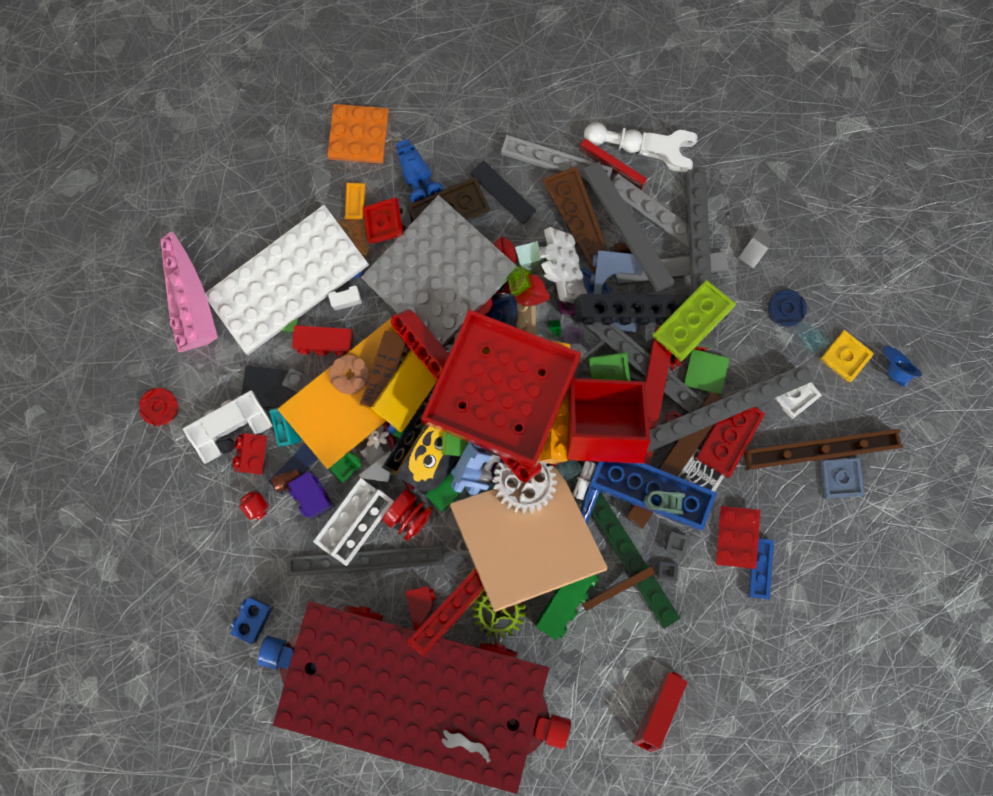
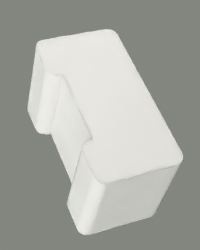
M357 286L349 287V290L338 293L335 291L328 293L331 306L335 311L362 303Z

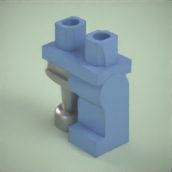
M468 443L456 468H453L451 472L454 476L451 483L454 491L462 492L464 487L467 486L466 490L468 493L477 495L481 489L487 490L489 488L488 483L493 478L490 470L494 462L500 461V456L497 453Z

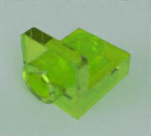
M522 265L507 276L511 294L514 296H518L531 287L528 275H533V273Z

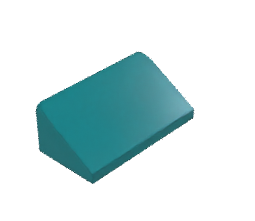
M278 408L269 410L278 447L301 442V437L277 410Z

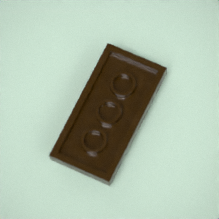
M476 177L407 205L413 221L438 195L467 221L490 212L489 205Z

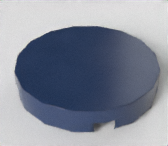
M786 289L779 291L772 296L768 303L770 318L781 327L795 326L806 315L807 305L805 299L794 290Z

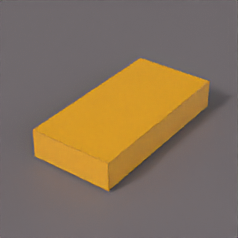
M346 183V221H364L365 183Z

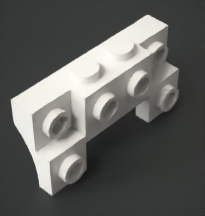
M249 391L233 401H225L217 410L207 411L204 413V417L184 427L183 431L203 463L207 464L223 455L216 443L220 438L249 423L255 435L273 427V424L259 403L255 393Z

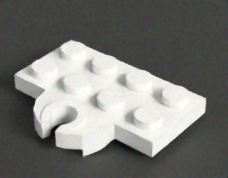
M549 227L544 230L547 245L538 250L539 257L541 259L545 257L548 260L541 264L545 272L543 276L550 281L556 282L560 300L574 304V300L580 294H587L583 283V274L579 266V257L575 249V239L571 234Z

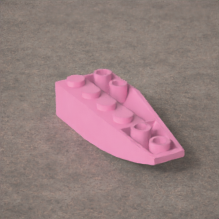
M169 232L161 239L170 326L173 329L174 341L178 352H184L208 345L218 337L209 303L196 270L174 232Z

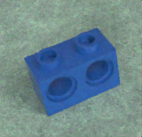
M255 597L244 599L240 606L241 613L239 617H236L230 628H232L230 634L250 644L256 643L273 606ZM253 605H256L259 608V613L257 616L251 613V607ZM244 623H247L250 626V631L248 634H245L242 631V625Z

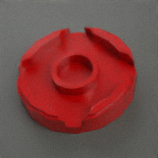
M150 389L140 399L139 413L143 420L151 425H167L174 420L178 413L177 398L166 389Z

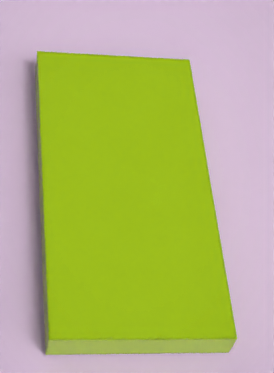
M705 280L652 336L682 362L736 306V303L708 280Z

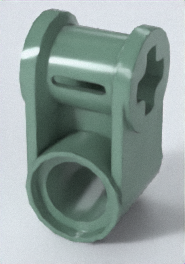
M653 491L645 496L644 503L651 510L683 514L682 500L685 494ZM652 495H656L659 498L657 506L651 503Z

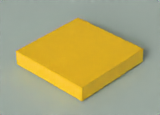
M843 330L820 357V360L848 383H851L874 353L846 330Z

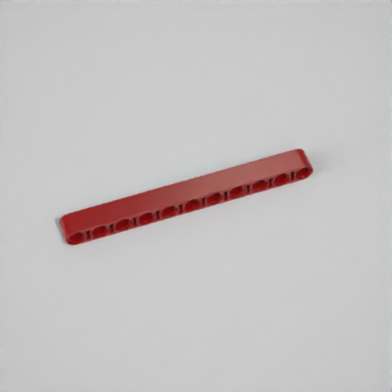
M407 309L392 316L391 324L394 330L438 381L449 353L412 310ZM461 403V404L459 405V408H460V409H465V408H466V404H465V403ZM499 455L522 482H528L541 472L542 467L540 463L534 469Z

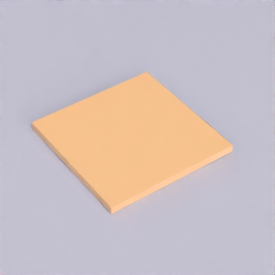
M559 466L550 471V473H556L552 480L557 481V484L552 486L556 489L555 493H550L553 498L547 500L548 504L546 506L542 505L539 511L534 507L533 513H530L529 509H527L525 514H523L521 508L515 512V506L513 505L508 509V502L506 501L502 504L503 496L496 497L499 490L494 489L450 504L452 513L494 612L601 573L608 568ZM536 475L534 477L535 481L543 482L540 476ZM515 482L508 484L509 487L516 489ZM522 482L517 491L515 490L512 495L508 496L516 497L518 500L521 495L520 492L527 482ZM523 492L526 498H533L531 492Z

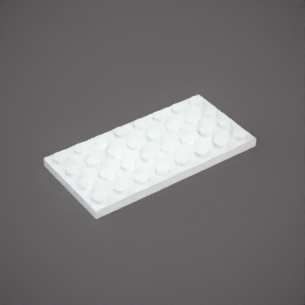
M323 205L205 294L209 304L245 354L249 355L279 333L285 326L326 298L328 293L341 287L369 266V264L326 206Z

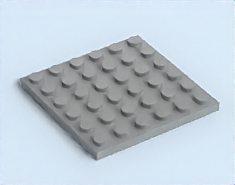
M438 195L403 232V236H399L361 278L397 313L407 309L412 310L444 347L460 331L468 310L478 312L515 273L518 267Z

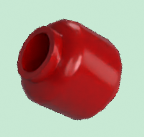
M250 491L240 499L239 508L249 520L256 518L258 521L267 514L266 510L269 504L260 492L254 493Z

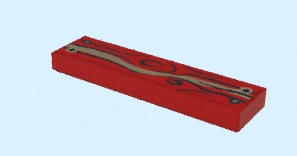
M587 139L583 140L580 146L582 153L596 162H600L601 165L613 168V173L621 175L642 190L647 181L646 177Z

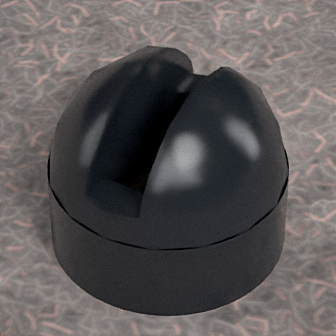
M219 439L223 454L233 451L235 444L232 439Z

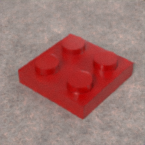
M391 198L363 207L368 244L372 245L403 236L399 201L397 198Z

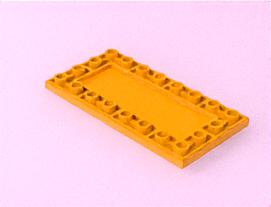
M391 318L345 354L362 359L368 368L369 375L384 331L398 334L392 327ZM409 347L407 349L406 355H401V362L405 360V358L411 351ZM331 366L277 409L327 469L386 422L374 410L360 406L366 385L358 393L351 395L343 394L335 389L330 381ZM347 370V373H344L343 376H346L347 380H351L355 373Z

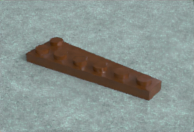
M576 166L543 178L542 182L595 274V266H592L593 255H597L598 250H608Z

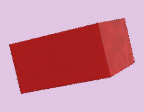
M573 378L569 387L567 460L644 464L651 441V417H648L646 382Z

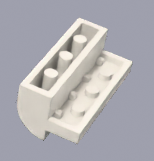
M359 478L312 542L347 566L394 501L380 490H376L362 478Z

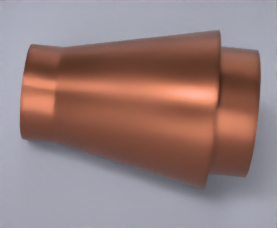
M297 469L274 475L271 482L277 493L285 492L290 488L288 484L300 477Z

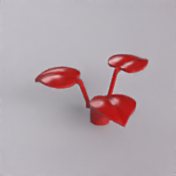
M505 237L498 238L493 245L515 264L517 260L515 246ZM536 275L524 276L520 283L511 276L504 283V290H497L495 293L514 295L517 303L522 306H535L550 299L543 281ZM490 298L477 313L482 315L488 314L492 307V299Z

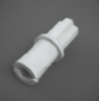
M585 462L580 477H577L578 482L572 493L574 497L576 496V498L584 500L596 468L594 462Z

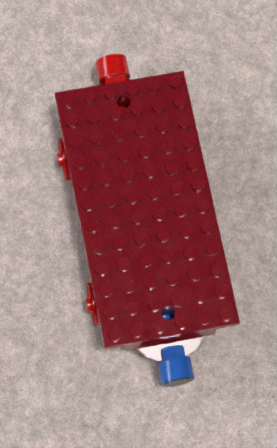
M308 601L299 633L295 634L288 643L286 640L267 635L261 644L257 658L258 665L278 670L280 667L281 679L284 684L272 725L278 728L515 794L518 793L528 754L534 752L543 740L544 745L564 750L568 742L571 719L551 714L549 717L547 703L542 697L549 667L519 659L518 652L507 649L506 645L495 642L493 645L480 642L479 647L441 637L422 656L408 644V639L417 630L382 621L383 615L370 611L371 608L359 605L358 608L345 605L344 610ZM444 730L451 734L461 733L471 742L482 743L487 749L491 761L487 763L481 753L469 752L463 746L447 748L442 742V739L446 738Z

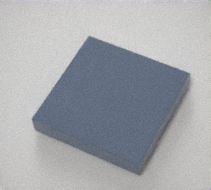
M860 457L820 460L824 499L865 496Z

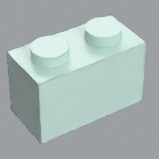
M538 241L515 247L519 275L541 269L544 258L541 259L539 257L538 250L543 247H539Z

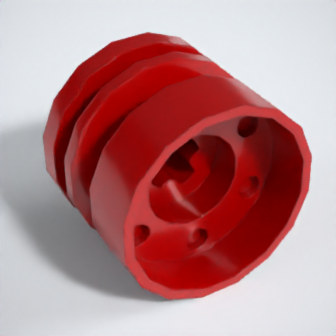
M405 489L390 506L381 521L391 529L399 523L401 527L397 534L401 535L405 530H408L404 536V539L408 542L426 525L433 509L429 506L422 512L421 510L425 506V502L414 506L413 504L417 496L410 490Z

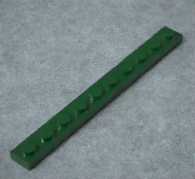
M578 460L560 462L573 486L576 487L577 477H580L584 467L583 462ZM600 491L591 514L631 576L648 566ZM654 575L635 584L663 629L681 619Z

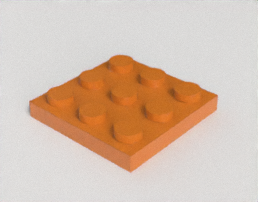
M333 104L328 159L384 164L389 109Z

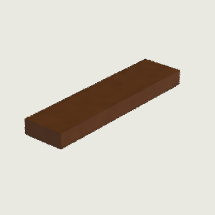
M649 565L587 599L582 604L585 611H588L655 574L653 565Z

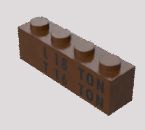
M384 331L360 406L373 410L371 406L402 364L400 358L402 354L406 355L408 345L398 334Z

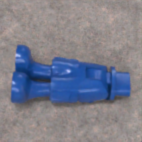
M409 139L398 142L396 147L402 167V174L406 184L412 186L413 192L410 194L412 203L427 197L418 181L423 182L428 196L442 191L443 186L440 182H432L430 180L431 170L427 163L423 161L415 146L411 145Z

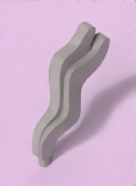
M444 730L446 738H443L442 742L447 748L463 746L469 752L481 753L487 763L491 761L489 753L482 743L471 742L461 733L451 734Z

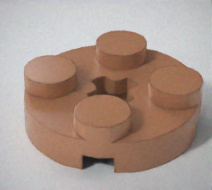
M342 356L336 359L330 368V381L335 389L343 394H356L367 384L369 378L368 368L365 362L356 356ZM347 370L355 373L351 380H347V377L343 376L344 373H347Z

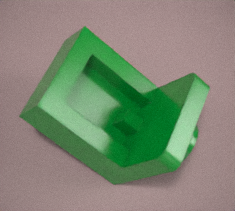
M348 452L328 470L342 484L362 465L359 463L360 459L354 453Z

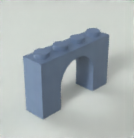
M598 250L597 255H593L592 266H595V274H591L590 285H593V293L589 294H602V286L605 280L613 274L642 275L643 269L634 255ZM613 323L622 331L636 332L637 323L629 325Z

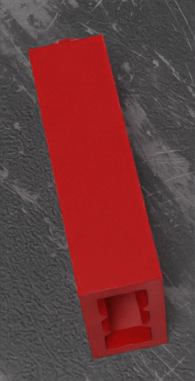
M669 672L664 675L633 739V744L648 752L661 749L687 685V681L683 679L682 675L676 672Z

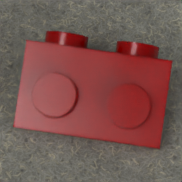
M247 433L239 434L235 440L236 456H234L232 461L234 472L262 475L267 436Z

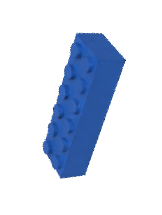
M598 461L588 486L698 531L704 530L717 492L643 463ZM653 491L684 493L685 497L682 500L683 514H672L648 509L644 503L645 496ZM652 495L651 503L657 506L659 498L656 495Z

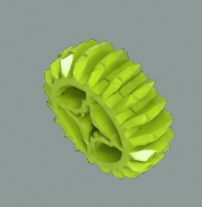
M483 592L480 595L482 600L479 598L475 600L479 606L474 605L472 607L473 610L478 611V613L472 615L473 618L479 617L475 625L477 626L482 623L483 626L480 628V631L483 632L487 628L486 636H490L491 631L495 632V639H497L498 633H501V637L505 638L506 631L512 636L513 631L511 628L518 631L519 627L516 623H524L519 616H526L525 612H520L521 609L526 608L525 604L519 605L518 603L514 605L516 615L511 614V612L504 608L502 609L504 614H500L494 620L496 612L493 611L491 604L486 602L488 596ZM483 607L492 613L490 624L484 618ZM504 618L512 621L507 626L495 627L500 619Z

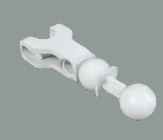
M592 122L585 128V139L596 146L604 142L619 144V151L621 148L628 153L639 151V155L662 160L667 168L672 171L686 173L689 169L692 170V160L682 156L679 148L692 147L696 144L698 136L693 132L678 130L669 136L646 132L642 135L635 129L625 132L626 128H623L621 133L607 131L605 126L599 122Z

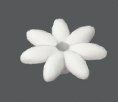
M380 426L377 431L375 430L366 437L370 439L367 446L374 444L375 448L378 449L380 443L387 444L384 438L389 435V432H383V426Z

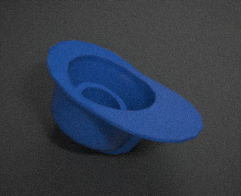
M891 346L884 347V354L890 361L887 373L892 380L904 387L914 377L922 376V372L902 352Z

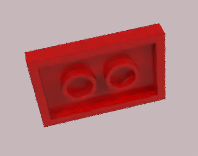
M721 506L716 565L757 569L761 510Z

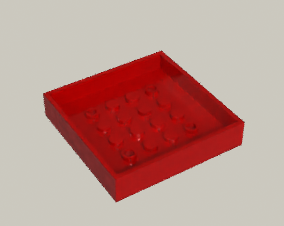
M468 310L421 420L427 426L536 469L581 361L582 353ZM484 349L490 350L488 354L482 353ZM543 370L546 374L539 376L538 372ZM465 403L466 408L460 409L459 405ZM518 425L523 427L520 432L515 430V427Z

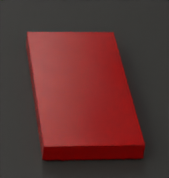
M752 407L715 423L695 459L729 479L765 413L756 407Z

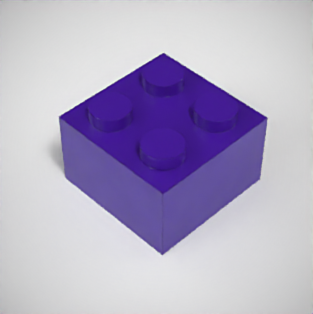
M308 471L288 484L291 488L288 491L294 500L297 499L300 506L298 508L304 517L316 519L335 507L316 474Z

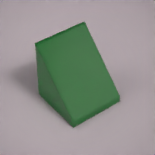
M560 319L548 320L550 337H560Z

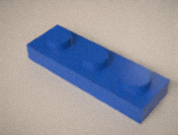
M759 539L757 569H750L748 597L770 599L774 540Z

